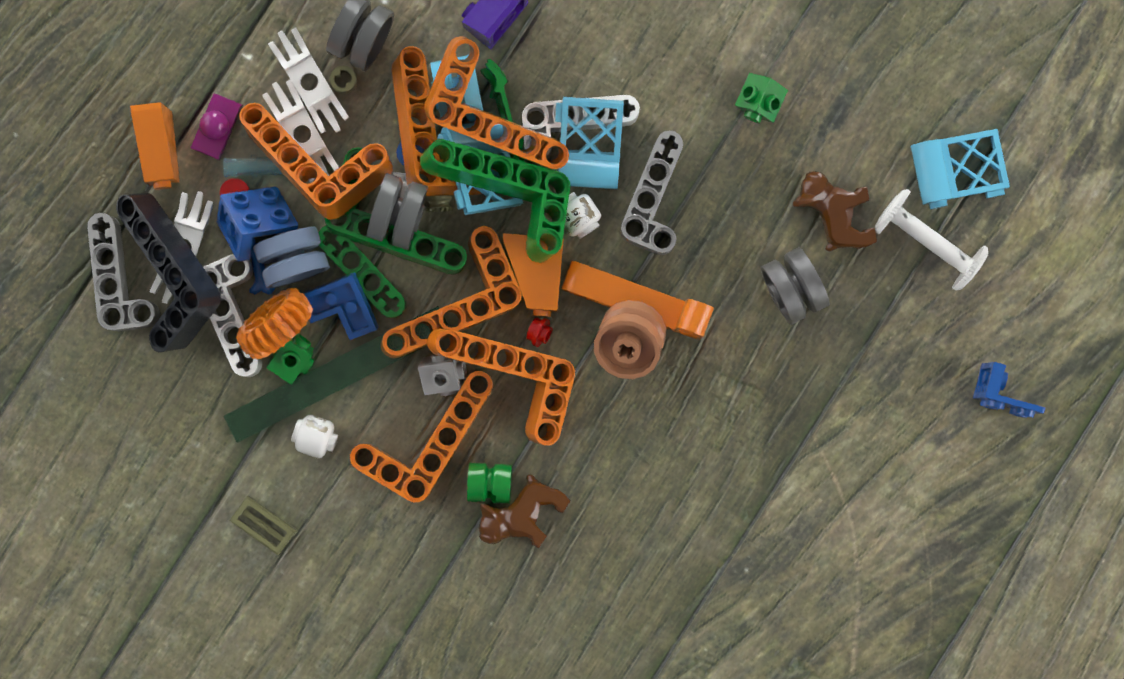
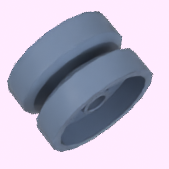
M306 227L284 232L264 240L253 247L259 263H274L262 272L266 288H276L320 274L330 268L324 252H309L321 243L317 227Z

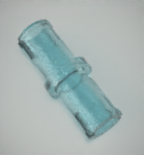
M251 155L250 158L223 159L225 177L251 176L252 179H257L258 175H284L268 157Z

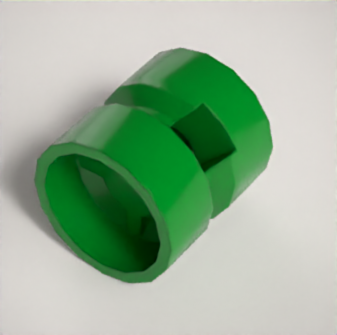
M469 463L467 501L485 502L487 498H491L493 503L510 504L512 465L495 464L492 468H489L486 463Z

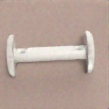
M908 189L902 190L893 198L879 217L875 225V232L880 234L890 221L898 225L915 240L961 272L952 288L954 290L963 289L982 267L988 256V248L983 246L973 258L964 254L951 242L901 207L911 192Z

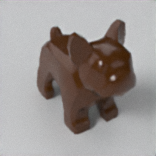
M813 171L806 174L805 179L801 183L800 196L793 202V206L813 208L820 213L828 241L825 248L827 251L848 247L860 249L877 242L875 228L864 229L860 232L851 227L853 208L869 201L867 187H860L854 192H849L833 186L821 172Z
M529 474L526 477L528 482L509 506L497 508L483 503L480 505L482 517L479 524V537L481 541L493 545L508 537H527L531 539L533 546L539 548L547 537L536 525L541 505L552 504L558 512L563 513L571 500L559 489L550 488Z

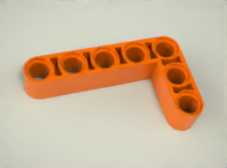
M460 36L452 39L447 46L425 102L424 110L427 117L437 125L545 167L559 169L565 166L569 159V152L567 147L556 139L462 103L480 52L477 44L466 37ZM466 43L470 47V54L466 59L459 60L456 56V50L458 46ZM450 73H457L459 77L457 86L451 89L446 88L444 83L446 76ZM439 102H445L447 104L446 114L439 118L435 117L433 114L435 105ZM473 113L476 118L475 124L471 128H463V117L466 114ZM501 124L504 129L502 136L498 139H492L490 136L492 127ZM529 135L531 137V145L525 150H520L518 147L520 138ZM557 146L559 149L557 158L548 161L546 158L548 149Z
M408 46L397 56L391 69L407 185L417 182L428 186L426 196L454 195L453 192L458 190L455 181L430 175L420 165L422 153L418 152L415 145L422 147L425 151L437 140L435 123L427 117L424 110L425 102L430 92L426 58L419 48ZM404 61H408L409 63H411L413 68H409L408 66H406ZM408 89H412L413 91H415L417 97L411 95L408 92ZM411 117L417 118L421 125L414 123ZM433 153L437 161L443 162V160H440L439 154ZM463 161V166L466 169L471 170L470 164L466 161ZM419 174L425 175L428 178L429 183L424 182L420 178ZM472 187L468 194L479 195L482 193Z
M249 103L240 111V121L248 136L326 219L333 220L341 217L382 184L386 173L392 174L393 165L385 147L374 143L364 147L328 176L262 105ZM260 120L258 123L252 124L254 121ZM274 139H279L277 142L269 144ZM298 158L295 162L288 164L291 159ZM376 160H382L377 165H371ZM316 178L312 183H306L309 179ZM353 179H359L354 184H348ZM335 198L331 203L324 204L327 199Z
M487 226L478 227L473 231L468 240L470 253L486 290L388 330L381 340V349L386 356L398 358L428 346V339H420L415 333V327L419 324L429 326L431 332L438 328L461 332L505 314L519 304L522 297L520 287L499 238L492 228ZM478 235L487 236L491 243L490 247L486 249L478 247L475 237ZM491 262L498 263L502 267V275L497 277L490 275L487 271V264ZM501 290L512 292L514 296L512 304L507 305L501 302L499 299V292ZM475 301L484 303L487 309L486 314L483 316L475 315L471 310V304ZM449 312L456 314L459 319L458 326L454 328L446 326L443 321L444 314ZM395 335L402 339L403 348L401 350L393 351L389 349L387 339L390 336ZM443 335L440 340L445 339L448 336Z
M571 261L561 288L566 292L609 308L616 303L627 300L641 301L653 307L662 316L666 329L698 340L704 337L714 307L693 299L683 301L576 261Z
M438 328L430 333L427 345L429 350L437 356L537 381L525 426L526 436L534 443L547 446L554 444L559 439L575 378V369L571 362L455 330ZM443 335H447L450 339V345L445 351H442L439 345ZM475 342L478 345V353L474 358H471L468 354V348ZM504 350L507 355L504 364L499 365L497 354ZM529 357H532L534 368L528 373L525 369V362ZM559 364L562 374L556 380L553 376V370ZM552 394L555 399L554 405L548 409L545 404L546 398ZM545 423L547 433L543 438H540L538 429Z
M482 371L470 373L413 468L408 467L371 444H359L353 448L350 454L352 466L408 501L415 503L425 500L432 492L493 389L491 377ZM477 376L486 378L488 382V387L483 393L477 394L471 388V382ZM467 402L472 407V414L469 418L462 420L457 417L455 409L459 403ZM445 428H451L456 433V440L452 445H445L440 440V433ZM364 448L370 450L373 455V460L368 466L361 465L357 460L358 452ZM429 454H435L440 458L441 464L436 471H430L424 465V460ZM388 464L395 465L399 471L398 478L392 482L387 481L383 476V470ZM413 480H419L425 486L424 494L421 497H414L409 492V484Z

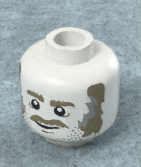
M573 192L569 194L564 229L569 236L578 235L581 239L600 226L598 221L601 218V213L589 195L581 194L577 196Z
M307 415L303 420L298 419L291 441L295 442V448L298 452L315 458H322L327 450L333 452L338 435L333 433L334 424L331 421L314 415Z

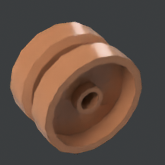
M627 300L613 305L606 311L594 340V354L598 363L608 373L618 378L636 379L646 376L657 365L665 343L666 325L662 316L653 307L641 301Z

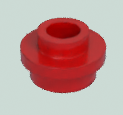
M535 318L532 321L527 332V340L532 341L533 346L539 347L542 343L546 344L549 341L553 328L550 327V320L547 318Z

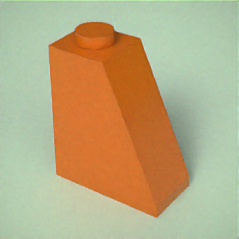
M161 102L130 106L144 182L150 186L153 185L155 190L172 188L171 183L180 182L172 111Z
M503 233V242L527 310H533V316L551 317V312H558L564 238L561 249L547 261L538 263L532 261L526 253L527 235ZM540 240L541 247L548 251L545 242Z

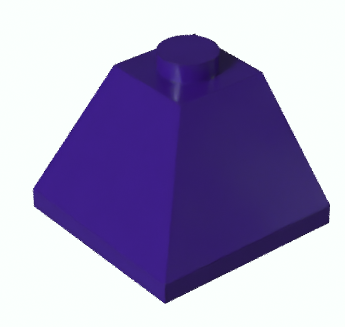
M479 0L477 4L472 2L462 13L464 18L462 21L463 28L491 50L526 8L528 0Z

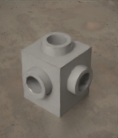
M433 353L431 356L423 357L418 366L424 395L440 393L441 396L453 395L460 390L464 380L467 378L465 362L437 356Z

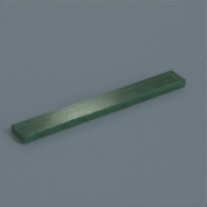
M437 306V307H435V308H433V309H431V310H429V311H427V312H425V313H423V314H421V315H419V316H417V317H415V318H413V319H411V320H414V319H416V318H418V317H421V316L426 315V314H428V313H431V312H433V311H435V310H438V309H440V307ZM443 316V321L445 325L449 327L445 317ZM419 324L415 327V333L420 339H428L431 329L425 324ZM384 333L296 378L292 385L287 383L224 415V418L236 442L239 443L416 351L398 358L386 356L381 349V340L385 335ZM390 336L387 339V346L393 351H399L403 348V341L398 336Z

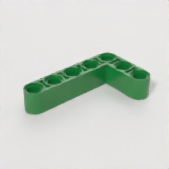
M444 139L435 140L422 153L420 165L430 175L532 202L526 241V253L532 261L538 263L545 262L561 249L570 194V181L565 174ZM433 153L439 154L443 162L437 161ZM462 161L468 162L471 170L466 169ZM491 169H495L499 173L500 178L495 177ZM520 176L527 180L528 186L521 182ZM548 184L555 188L556 194L549 189ZM544 212L551 216L552 222L545 218ZM540 240L545 242L548 251L541 247Z
M356 147L349 150L343 164L363 148ZM353 179L348 184H354L359 179ZM330 198L329 203H331L335 198ZM361 201L343 214L346 216L347 221L342 226H334L330 219L324 218L326 228L336 236L350 239L353 242L446 274H458L466 265L467 254L462 246L417 230V233L414 232L408 250L392 246L387 241L388 236L393 233L395 227L391 225L386 239L382 242L363 236L358 231L359 227L364 223H369L372 214L358 210ZM423 242L430 244L433 249L432 253L428 256L419 255L416 251L418 244ZM454 252L461 257V262L456 266H450L445 262L444 257L448 253Z

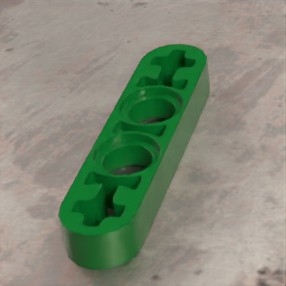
M326 226L322 227L318 233L321 239L319 246L346 275L355 272L365 296L383 315L388 318H398L406 309V301L400 292L350 239L341 236L336 237L341 246H344L345 242H348L350 245L341 250L336 258L333 253L338 251L332 244L326 246L324 244L327 240L324 235L330 231ZM350 252L357 253L360 257V263L355 269H347L343 264L345 255ZM370 274H375L380 278V286L375 291L366 290L363 284L365 277ZM386 286L390 288V291L385 293L392 300L395 298L400 300L397 303L399 307L397 312L393 310L387 312L385 310L387 303L382 297L379 298L378 302L374 299L375 296L383 292Z

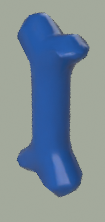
M251 247L250 257L255 281L249 292L255 295L262 291L270 295L275 288H266L262 276L265 265L257 261L254 249Z

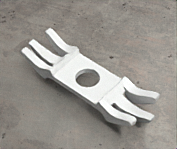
M297 28L291 31L303 52L301 54L297 53L283 31L278 32L291 60L286 61L273 41L268 43V45L291 79L321 134L326 132L316 112L320 109L335 132L338 133L341 129L328 104L330 102L333 103L344 121L349 116L322 75ZM309 73L314 74L318 78L317 87L310 91L303 89L301 86L302 77Z
M291 79L286 84L296 103L295 106H292L278 83H273L272 86L284 112L280 113L267 92L262 95L279 124L294 140V131L297 127L307 126L310 129V139L305 143H297L329 176L321 156L324 155L334 171L339 167L316 129ZM315 178L309 179V182L312 183Z
M198 191L190 214L186 219L184 217H186L188 194L182 192L174 226L183 239H187L191 243V250L197 256L204 231L210 220L213 202L207 201L201 222H197L199 221L203 201V192ZM158 273L150 289V292L154 294L157 293L163 283ZM167 286L162 299V303L166 304L172 296Z

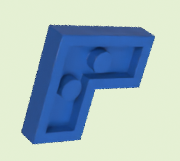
M355 272L303 292L313 308L311 318L309 319L310 324L338 313L349 340L379 328Z

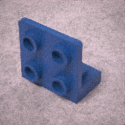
M277 187L220 195L216 222L238 262L249 260L251 247L255 244L254 237L298 229V223Z
M997 362L981 364L973 395L974 399L981 400L980 406L993 410H1004L1007 407L1010 408L1009 414L1023 418H1034L1035 414H1044L1045 407L998 395L1000 390H1004L1008 379V373L1005 372V364Z

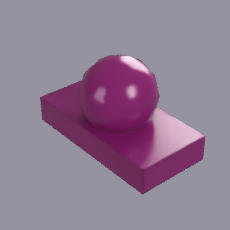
M213 93L207 110L200 119L199 129L190 148L220 161L243 105Z

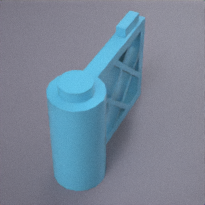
M563 97L562 103H556L555 122H561L560 143L566 146V140L575 132L587 143L579 150H568L569 159L566 165L559 169H552L565 174L570 181V186L618 189L624 101ZM568 106H581L589 115L576 125L568 116ZM589 107H596V109L592 111ZM604 108L617 109L616 119L608 126L596 116ZM593 119L601 127L602 131L590 140L580 128ZM567 123L572 127V129L568 132ZM616 126V131L614 135L610 130ZM607 134L615 143L614 152H601L595 143Z
M475 122L462 124L463 128H471ZM497 124L492 127L490 131L492 139H498L502 136L503 126ZM445 127L442 128L441 134H438L437 140L444 139L511 158L507 151ZM491 169L492 174L495 177L500 178L499 173L496 172L494 169ZM456 182L458 190L453 192L458 210L463 209L465 215L516 207L523 204L522 199L512 197V199L504 200L492 191L470 185L467 187L466 184ZM472 187L487 196L482 204L471 205L468 193Z
M998 129L946 139L929 140L910 146L922 204H929L930 209L948 206L947 200L981 193H985L986 198L1005 195L1004 189L1010 187ZM990 137L993 150L986 157L976 150L975 146L980 139ZM974 140L971 145L966 143L967 141ZM957 143L967 150L960 163L950 157L948 145ZM970 154L984 162L977 175L963 166ZM988 165L998 172L1000 183L991 185L981 178ZM960 171L973 179L967 190H957L955 178ZM977 183L982 185V187L974 188Z

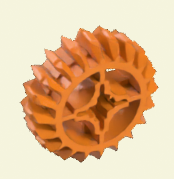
M297 288L282 290L265 301L260 307H257L250 314V317L243 322L236 335L237 342L241 346L240 348L252 359L257 360L268 357L271 353H275L279 348L284 347L296 334L300 333V330L306 326L307 321L311 318L313 308L307 297L300 293Z

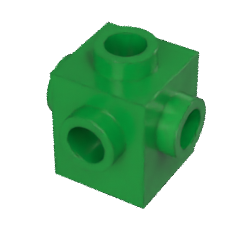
M749 73L735 106L744 111V117L752 122L760 124L761 120L774 123L788 90L772 78Z
M296 334L284 347L272 353L273 355L270 357L266 368L292 385L300 372L305 375L313 365L315 360L311 357L314 348L310 346L311 342L306 337Z

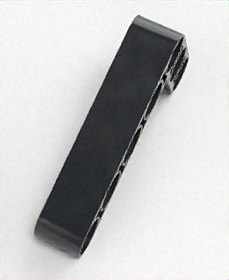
M136 193L121 195L116 204L119 218L175 298L151 329L149 334L150 345L158 353L185 349L218 308L221 299L220 292L152 194Z

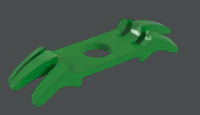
M487 59V63H485L486 68L480 71L491 85L489 98L495 99L500 118L513 122L504 90L508 79L493 60ZM521 138L518 143L520 150H525L524 139ZM509 153L511 158L524 162V158Z

